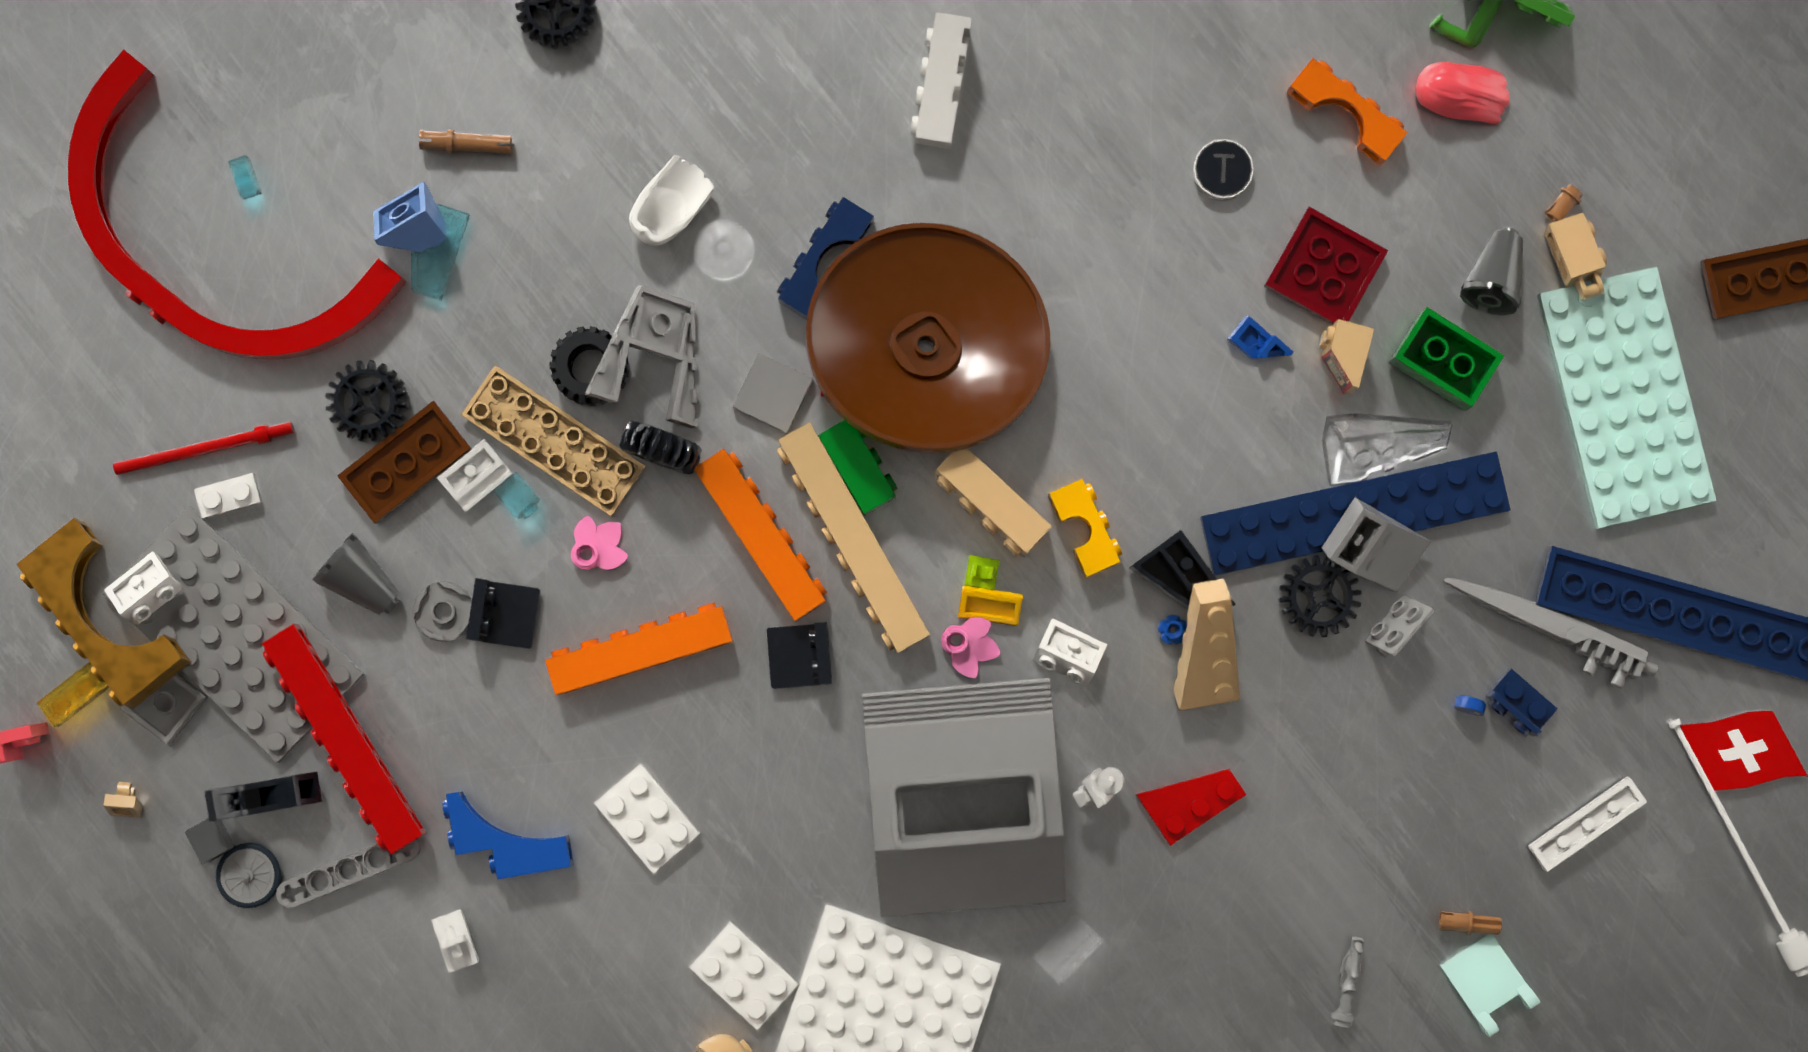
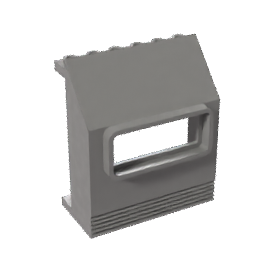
M1050 678L862 694L881 917L1066 902L1064 834ZM1014 782L1027 783L1031 822L1028 826L911 836L905 834L902 803L903 792Z

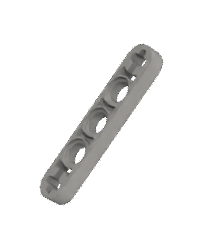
M419 839L412 842L414 848L410 849V856H407L406 852L394 855L397 859L395 863H393L392 854L388 850L384 852L378 844L284 881L277 888V900L281 905L288 908L302 905L415 859L420 854L421 843ZM375 850H380L385 854L386 861L381 868H376L370 863V854ZM345 862H352L357 867V874L353 879H346L341 874V866ZM317 873H322L328 878V886L323 891L316 890L312 885V879ZM305 878V886L311 896L307 897V891L295 895V902L291 898L286 899L284 893L288 891L287 886L290 885L292 889L304 886L301 879Z

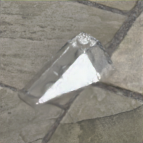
M1359 413L1326 416L1322 446L1328 483L1330 486H1339L1368 480L1367 475L1383 469L1386 473L1394 470V465L1408 459L1415 462L1446 450L1453 424L1451 421Z

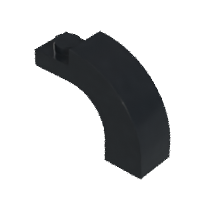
M317 772L204 791L209 822L322 802Z

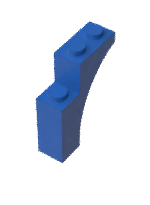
M463 791L446 794L447 800L443 801L442 804L445 819H450L452 831L447 832L450 849H455V855L492 849L493 855H489V865L491 873H496L497 880L574 866L569 835L554 838H528L514 835L497 828L485 820L468 802Z

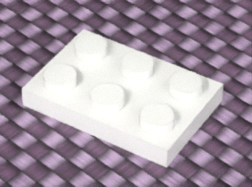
M642 763L594 803L653 874L701 834Z
M732 921L689 967L756 1030L763 1025L799 985L798 981Z

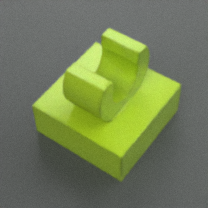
M969 555L964 586L995 590L1000 560Z

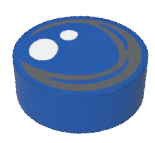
M1459 695L1456 697L1454 708L1467 714L1484 716L1486 703L1474 697Z

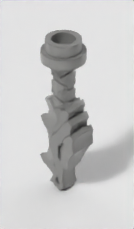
M1358 936L1351 938L1350 950L1341 962L1340 989L1342 992L1339 1008L1336 1011H1332L1331 1015L1333 1025L1351 1028V1023L1355 1020V1016L1351 1012L1353 995L1356 992L1355 982L1361 972V953L1365 943L1364 939Z

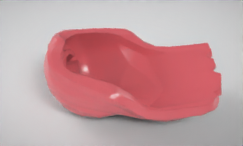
M1451 62L1433 63L1425 67L1419 74L1415 88L1416 97L1421 105L1436 114L1451 119L1480 121L1498 125L1501 121L1500 115L1504 113V108L1509 106L1510 103L1509 91L1506 89L1507 82L1504 75L1496 70L1477 65Z

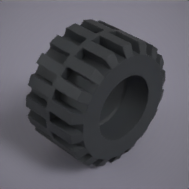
M583 326L578 327L577 331L573 333L571 330L565 333L566 337L563 340L559 338L556 342L558 345L556 350L552 349L550 355L552 362H549V369L552 371L551 377L568 399L575 401L577 404L596 406L597 403L602 405L608 403L607 401L585 395L590 383L578 381L573 375L572 366L576 357L586 350H597L604 355L612 335L604 329L598 330L597 327L590 326V329H585ZM628 358L626 359L621 383L622 389L625 387V379L629 375Z

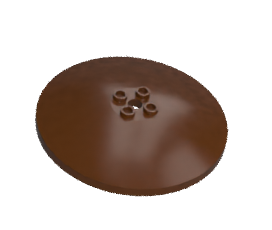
M911 223L888 227L874 232L848 247L831 263L819 280L812 295L806 323V349L811 371L819 389L834 410L855 429L875 441L890 447L919 453H945L967 449L988 441L1010 427L1025 412L1037 394L1046 372L1050 352V328L1045 306L1036 286L1025 270L1006 251L984 237L965 229L936 223ZM927 340L933 344L934 349L930 352H923L918 348L917 344L920 341Z

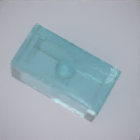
M244 155L228 161L241 198L245 200L262 194L248 156Z

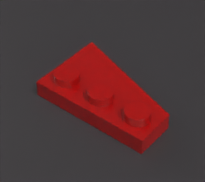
M1230 769L1135 795L1167 843L1171 846L1247 794Z

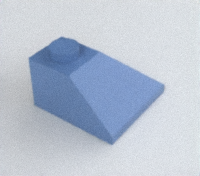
M424 181L373 211L374 241L377 245L422 252L429 247L434 248L447 237L446 222Z

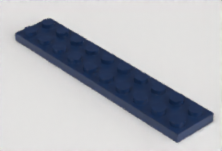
M1497 451L1201 516L1200 520L1212 572L1217 576L1324 552L1322 546L1355 497L1415 532L1510 511Z
M1555 546L1549 547L1535 600L1536 605L1808 682V617Z

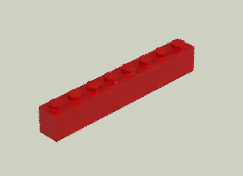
M292 624L261 643L265 649L262 652L264 659L271 668L276 667L282 676L278 678L280 685L287 694L292 693L297 703L294 707L303 720L308 719L312 725L313 730L310 732L313 739L319 746L324 745L329 753V756L326 757L329 765L334 772L340 771L346 782L343 783L345 791L351 799L356 797L362 808L359 809V813L367 825L372 824L378 834L375 836V839L384 852L388 850L390 854H394L427 834L300 625Z

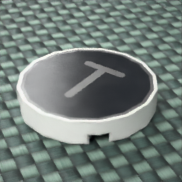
M1228 139L1213 140L1203 146L1195 157L1193 165V176L1197 186L1207 196L1218 200L1233 199L1244 192L1251 182L1254 171L1252 158L1246 148L1238 142Z

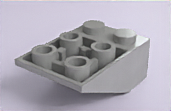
M1355 497L1322 546V549L1330 560L1354 574L1398 592L1431 541Z

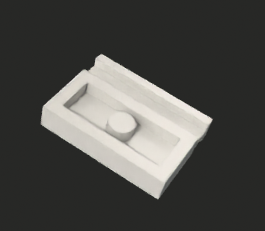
M483 439L437 476V479L466 512L511 476L513 472L488 442Z

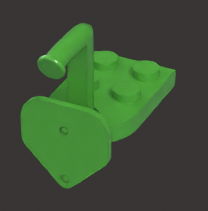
M1482 0L1467 31L1444 20L1442 14L1438 15L1431 22L1429 28L1435 29L1440 34L1466 47H1476L1483 40L1503 0ZM1514 0L1517 8L1532 15L1534 11L1542 13L1543 20L1559 28L1562 24L1570 27L1575 18L1572 8L1558 0Z

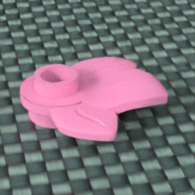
M587 515L582 518L574 529L576 544L571 551L573 563L583 570H590L596 566L605 570H611L621 566L628 559V554L616 547L622 534L621 524L619 522H607L596 526L590 516ZM585 549H589L592 552L591 559L587 561L581 557V553Z
M981 617L969 618L961 626L952 625L945 629L941 637L943 649L952 656L953 667L959 673L969 678L977 677L978 661H988L1000 655L996 642L986 635L991 627V622ZM953 635L961 636L962 643L960 645H953L950 639Z

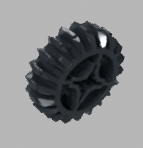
M522 0V2L515 3L516 10L521 12L516 15L518 22L523 23L521 26L523 33L530 32L529 39L532 42L540 37L539 44L541 47H545L550 40L551 47L555 50L560 41H562L564 48H569L568 40L573 38L576 44H579L580 39L577 34L580 32L588 36L589 31L584 25L593 26L595 21L589 15L597 14V8L591 5L596 0H580V4H573L572 1L558 0L561 8H558L555 17L551 9L555 8L557 0H537V2H535L536 0ZM533 13H539L540 16L548 17L551 25L550 29L537 24L533 19ZM577 15L576 19L569 26L562 28L564 20L571 17L575 18Z
M360 360L356 363V371L348 364L345 366V370L348 373L346 376L340 372L335 374L341 381L338 385L334 382L329 383V386L335 390V393H326L325 398L334 401V403L328 404L326 410L328 412L336 411L329 420L332 423L341 421L336 429L341 433L347 430L348 438L353 439L358 433V440L365 442L367 434H369L370 440L376 442L378 439L377 432H380L386 438L389 436L386 429L388 426L393 430L399 428L393 422L395 418L401 421L405 420V416L398 412L399 409H408L409 405L407 403L400 402V399L408 397V392L398 391L405 383L401 379L394 381L397 376V372L394 370L386 374V364L381 363L376 370V362L369 360L365 369L364 363ZM363 378L380 379L376 385L372 384L365 389L355 384L356 381ZM386 388H388L390 394V405L387 412L383 410L380 403ZM347 391L352 394L354 399L352 406L349 408L350 413L348 415L344 407ZM358 392L364 396H368L370 398V401L372 402V405L377 410H374L373 408L364 405V401L362 400V397L358 394ZM370 413L380 419L370 425L353 423L358 417L361 419Z
M637 421L627 423L626 428L623 429L619 444L623 451L633 456L683 474L694 473L701 459L702 449L696 443Z
M1319 555L1312 557V565L1307 558L1301 559L1303 569L1294 564L1290 568L1295 576L1290 574H1284L1283 579L1289 582L1290 585L1279 586L1280 591L1288 592L1287 596L1278 598L1279 603L1288 602L1289 607L1281 610L1282 614L1285 615L1292 612L1294 616L1288 620L1289 625H1293L1299 620L1301 623L1297 631L1301 633L1309 626L1308 634L1310 637L1315 636L1317 628H1319L1322 638L1327 637L1328 627L1334 635L1338 634L1339 628L1337 623L1343 628H1348L1350 625L1345 616L1355 619L1357 614L1350 610V608L1361 607V602L1354 601L1353 596L1361 595L1362 591L1359 589L1352 591L1351 585L1359 582L1358 578L1348 580L1347 576L1351 574V571L1347 569L1343 572L1339 571L1342 566L1337 563L1332 567V560L1328 556H1325L1323 564H1321ZM1320 571L1328 573L1319 585L1302 581V578L1310 572ZM1335 579L1339 582L1343 591V604L1334 597L1332 592ZM1324 588L1326 594L1323 596H1327L1326 601H1321L1315 605L1314 598L1316 597H1313L1314 592L1312 591L1317 592ZM1297 589L1301 590L1300 592L1308 600L1305 613L1298 606L1296 599ZM1322 607L1338 612L1334 618L1328 621L1312 620Z

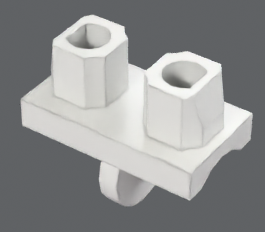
M1108 767L1103 770L1098 768L1082 781L1084 785L1080 786L1079 790L1075 791L1072 795L1081 810L1093 803L1099 808L1123 788V774L1114 767Z
M462 909L431 920L449 973L479 962Z

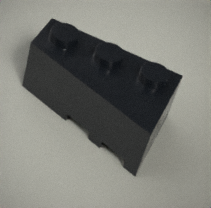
M1182 530L1129 567L1133 572L1187 610L1193 584L1218 580ZM1231 598L1232 607H1233V606L1236 605V604H1235V602H1234V601L1232 600V598Z

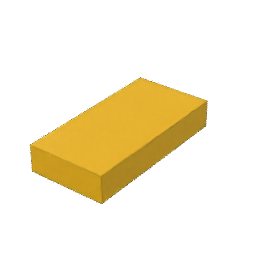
M963 585L958 617L967 619L981 617L994 623L1018 626L1023 594Z

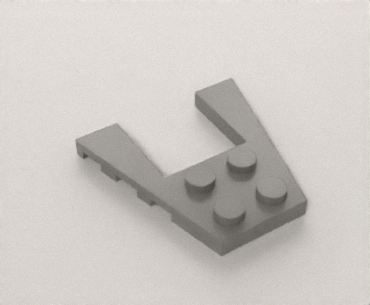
M643 285L637 286L585 395L610 403L618 402L630 346L677 362L666 420L689 428L698 427V419H695V404L698 403L697 389H694V371H697L696 359L693 358V343L696 342L695 303Z

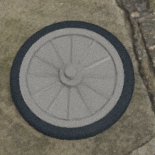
M242 843L234 846L233 849L221 857L216 869V884L221 895L229 903L240 908H255L268 902L275 895L281 880L280 865L274 854L264 846L255 843Z

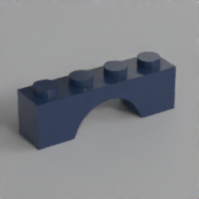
M842 197L839 203L836 201L832 203L825 215L828 221L823 229L819 226L816 228L809 240L812 246L807 254L801 252L793 265L796 269L791 279L786 277L777 290V293L780 294L778 297L779 303L806 320L812 295L819 282L817 279V269L823 256L835 247L853 245L858 240L864 238L874 222V215L845 197Z

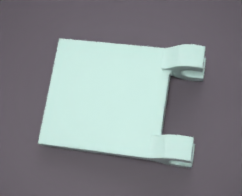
M1493 934L1485 935L1440 966L1486 1036L1490 1037L1500 1030L1491 1018L1490 1013L1517 995L1527 1009H1532L1541 1003Z

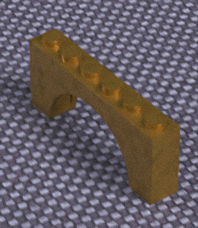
M73 518L16 564L22 571L20 578L30 589L35 588L40 595L37 600L46 611L54 613L58 619L55 621L57 627L66 636L70 635L75 641V644H73L75 651L83 659L88 658L93 665L91 668L93 675L100 682L103 683L105 681L111 690L108 693L112 700L119 706L124 705L134 709L190 664L191 660L174 638L164 634L158 639L143 645L122 646L111 642L96 629L87 614L82 591L86 568L94 554L103 545L85 522Z

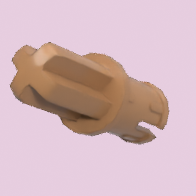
M1440 911L1439 930L1466 932L1469 936L1471 932L1498 935L1502 930V920L1500 917L1473 915L1472 911H1468V913Z

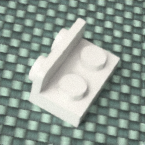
M152 551L104 590L119 614L136 626L148 619L153 612L166 602L172 600L183 589V586L172 577L161 558Z
M1052 618L1032 660L1039 663L1046 670L1055 671L1066 676L1073 683L1087 686L1096 672L1107 644Z

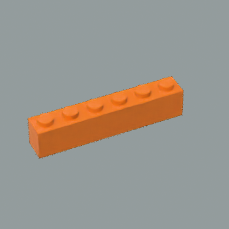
M723 448L696 466L695 472L794 621L797 622L826 603L823 596L827 594V591L818 578L813 581L806 572L811 567L801 552L795 556L789 547L793 540L784 527L780 530L777 529L772 521L777 516L767 502L761 505L755 496L760 491L751 477L745 480L739 472L743 465L735 453L732 452L728 455Z
M710 603L698 607L699 613L687 616L686 611L668 617L670 622L658 625L655 620L639 625L640 631L628 634L626 629L610 634L611 640L599 643L598 638L580 643L582 649L570 652L569 647L551 652L552 658L546 659L545 662L555 695L566 694L733 643L724 607L716 608L715 603Z

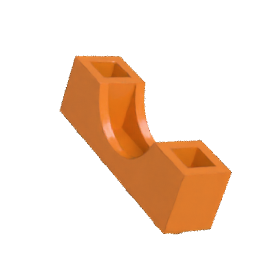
M1312 58L1290 85L1286 93L1309 111L1322 105H1336L1347 110L1354 117L1359 128L1357 149L1381 166L1408 133L1403 129L1404 125L1393 116L1387 117L1382 113L1380 106L1374 100L1368 97L1364 99L1356 92L1357 88L1346 79L1340 80L1332 73L1333 69L1327 63L1321 60L1317 62Z

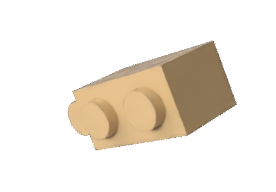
M1580 213L1550 223L1544 236L1565 287L1575 285L1582 300L1604 294V286L1600 276L1606 267L1607 258L1604 250L1598 248L1595 242L1596 233L1592 222L1586 220L1584 213ZM1591 280L1592 285L1586 286L1584 282Z

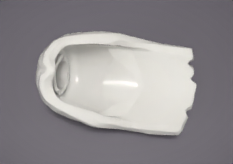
M674 155L642 190L629 215L631 231L644 244L652 246L666 244L684 230L706 204L715 190L714 185L709 178H705L706 174L696 164L690 165L686 160L681 162V157Z

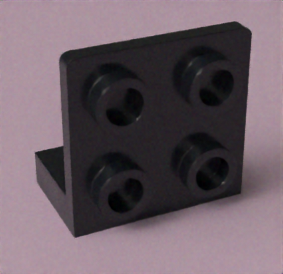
M475 578L466 639L530 649L533 644L540 589Z
M827 622L767 629L770 680L773 689L832 684Z

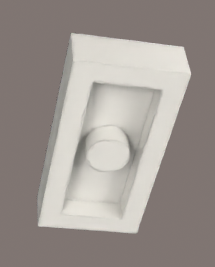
M249 473L194 489L202 519L263 503L255 473Z

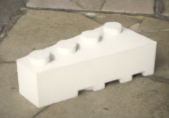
M936 12L933 29L928 28L925 46L930 47L929 57H923L920 75L925 76L924 87L918 86L915 102L916 105H921L919 117L913 116L910 134L916 135L915 144L951 150L971 32L972 18Z

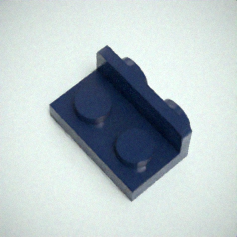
M1512 668L1506 671L1486 695L1491 701L1489 706L1502 717L1505 714L1514 721L1512 726L1525 737L1528 735L1539 736L1542 732L1540 729L1558 709Z

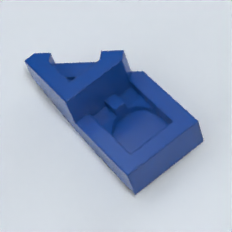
M1245 316L1227 338L1249 358L1290 356L1294 352L1277 336L1269 334L1250 316Z

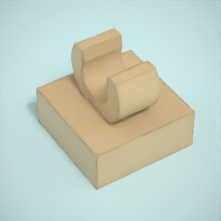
M119 782L116 795L105 794L103 806L109 815L141 818L143 806L135 796V788H131L132 783Z

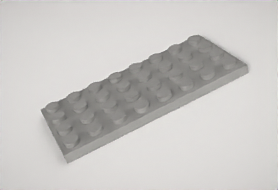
M188 506L122 573V575L153 551L161 558L172 577L183 586V589L172 600L166 602L153 612L148 619L142 621L136 627L151 642L163 634L174 638L191 660V663L181 671L276 763H280L313 727L308 719L303 720L294 707L297 703L292 693L287 694L280 685L278 678L282 676L276 667L271 668L264 659L262 652L265 649L261 643L290 625L299 624L343 696L364 676V673L208 522L202 519L192 507ZM104 592L103 595L112 603L107 593Z

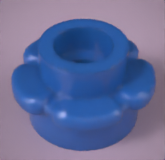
M1177 615L1167 616L1166 620H1162L1158 626L1161 640L1166 644L1174 643L1177 645L1182 643L1187 623ZM1172 627L1176 628L1175 633H1172L1170 631Z

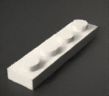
M1625 777L1527 847L1543 870L1548 872L1646 804L1647 801L1632 779Z

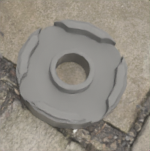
M441 581L428 585L421 590L414 602L412 611L417 628L423 635L435 641L448 642L460 638L467 632L472 598L465 589L455 583ZM441 603L449 604L452 609V614L447 620H440L436 616V608Z

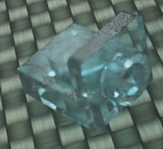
M518 472L512 474L493 491L516 519L522 516L526 519L539 508L536 504L541 499Z

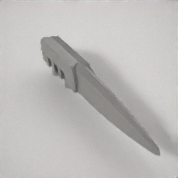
M1446 578L1443 581L1480 604L1556 640L1564 646L1569 647L1577 644L1574 653L1579 656L1584 655L1588 657L1583 672L1594 676L1599 663L1605 668L1615 669L1616 672L1611 681V685L1614 687L1622 688L1627 677L1632 680L1639 678L1641 672L1651 676H1655L1659 666L1647 661L1648 651L1574 617L1536 605V602L1486 586L1454 578Z

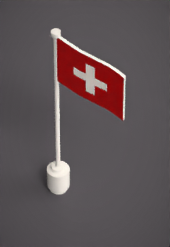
M1745 712L1709 723L1681 725L1682 723L1679 718L1669 722V727L1675 729L1784 932L1779 935L1780 941L1776 943V946L1789 970L1794 971L1797 977L1808 974V937L1805 931L1797 932L1796 928L1789 930L1715 792L1717 790L1748 788L1783 777H1808L1774 712Z

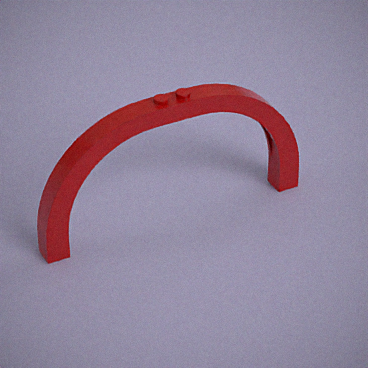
M123 49L92 87L81 107L74 125L69 147L68 186L75 218L84 239L105 269L128 289L126 295L139 306L143 302L151 308L149 314L162 325L167 321L182 333L210 348L226 354L251 359H290L320 352L345 341L373 321L407 283L379 258L342 300L319 316L285 328L248 330L226 326L200 315L131 257L115 234L106 210L103 194L104 158L109 140L119 119L131 102L153 78L154 74Z

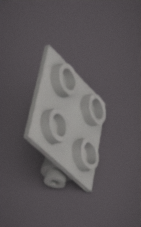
M1404 595L1393 603L1390 612L1384 619L1373 626L1370 635L1365 641L1377 647L1376 650L1382 656L1386 657L1390 654L1395 657L1435 610Z

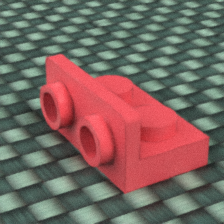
M47 722L1 731L0 764L23 759L21 746L40 743V736L50 734Z

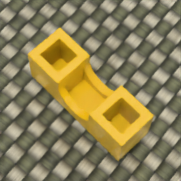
M1082 478L1048 494V498L1060 523L1075 518L1084 521L1089 528L1090 536L1087 543L1073 550L1085 578L1120 563L1119 556L1123 555L1121 548L1115 538L1110 540L1106 531L1110 527L1104 512H1098L1093 501L1097 500V496L1090 483L1085 485Z

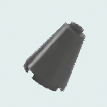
M1504 227L1492 234L1461 287L1460 297L1464 303L1478 310L1479 305L1487 307V313L1493 315H1510L1517 311L1521 304L1523 238L1519 235L1518 231Z
M351 533L343 542L344 544L331 555L312 580L318 585L378 615L383 611L389 614L400 601L396 598L399 591L358 537Z

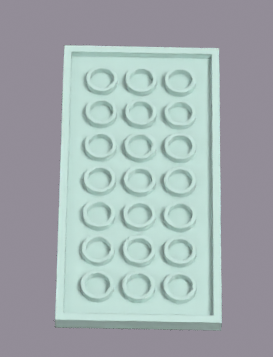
M1657 267L1601 279L1604 286V294L1586 300L1580 298L1575 285L1538 294L1537 297L1595 528L1599 529L1716 501ZM1587 282L1585 285H1592V282Z

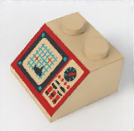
M1338 319L1332 326H1328L1327 331H1323L1319 348H1323L1322 359L1343 394L1350 395L1360 387L1374 328Z

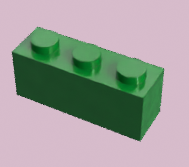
M843 420L818 435L864 516L896 498L893 491L898 488L889 473L883 475L878 466L883 462L874 447L867 448L863 441L867 437L865 434Z

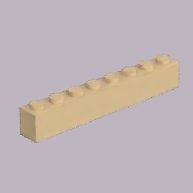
M809 422L778 439L781 445L780 448L776 449L785 465L791 463L796 472L791 477L800 492L805 489L811 500L806 502L814 518L821 516L826 526L821 528L829 544L835 542L841 553L837 554L836 557L844 571L851 569L856 578L851 583L858 596L862 597L865 595L871 606L867 607L866 610L874 624L878 622L882 624L885 633L881 637L889 651L895 648L897 653H900L929 637L930 634L811 423Z

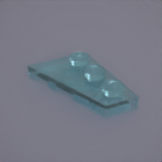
M437 204L446 222L447 237L434 248L429 247L422 252L411 251V290L442 301L470 215L466 212Z

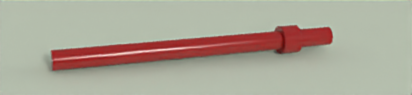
M292 422L270 427L267 424L254 427L253 431L113 463V469L115 474L119 475L257 442L260 445L271 442L272 438L293 434L294 426Z

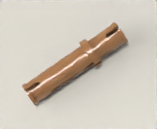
M449 129L447 132L420 130L419 138L432 139L431 142L419 141L420 150H446V153L471 151L511 155L512 147L499 145L500 143L512 144V135L455 133V130Z

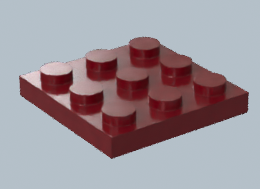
M1308 207L1264 287L1332 325L1338 319L1349 322L1388 250L1319 211Z

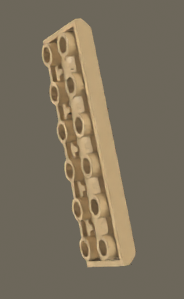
M496 365L461 413V416L611 517L646 467Z

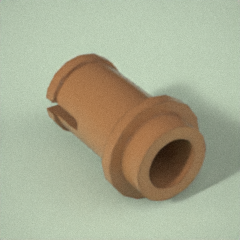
M1569 184L1566 188L1562 187L1560 196L1545 211V214L1552 221L1556 222L1564 219L1576 204L1579 205L1581 203L1580 199L1583 194L1573 185Z

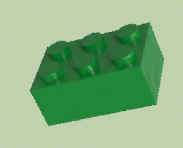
M1426 307L1418 314L1388 363L1466 411L1473 407L1504 358V355Z

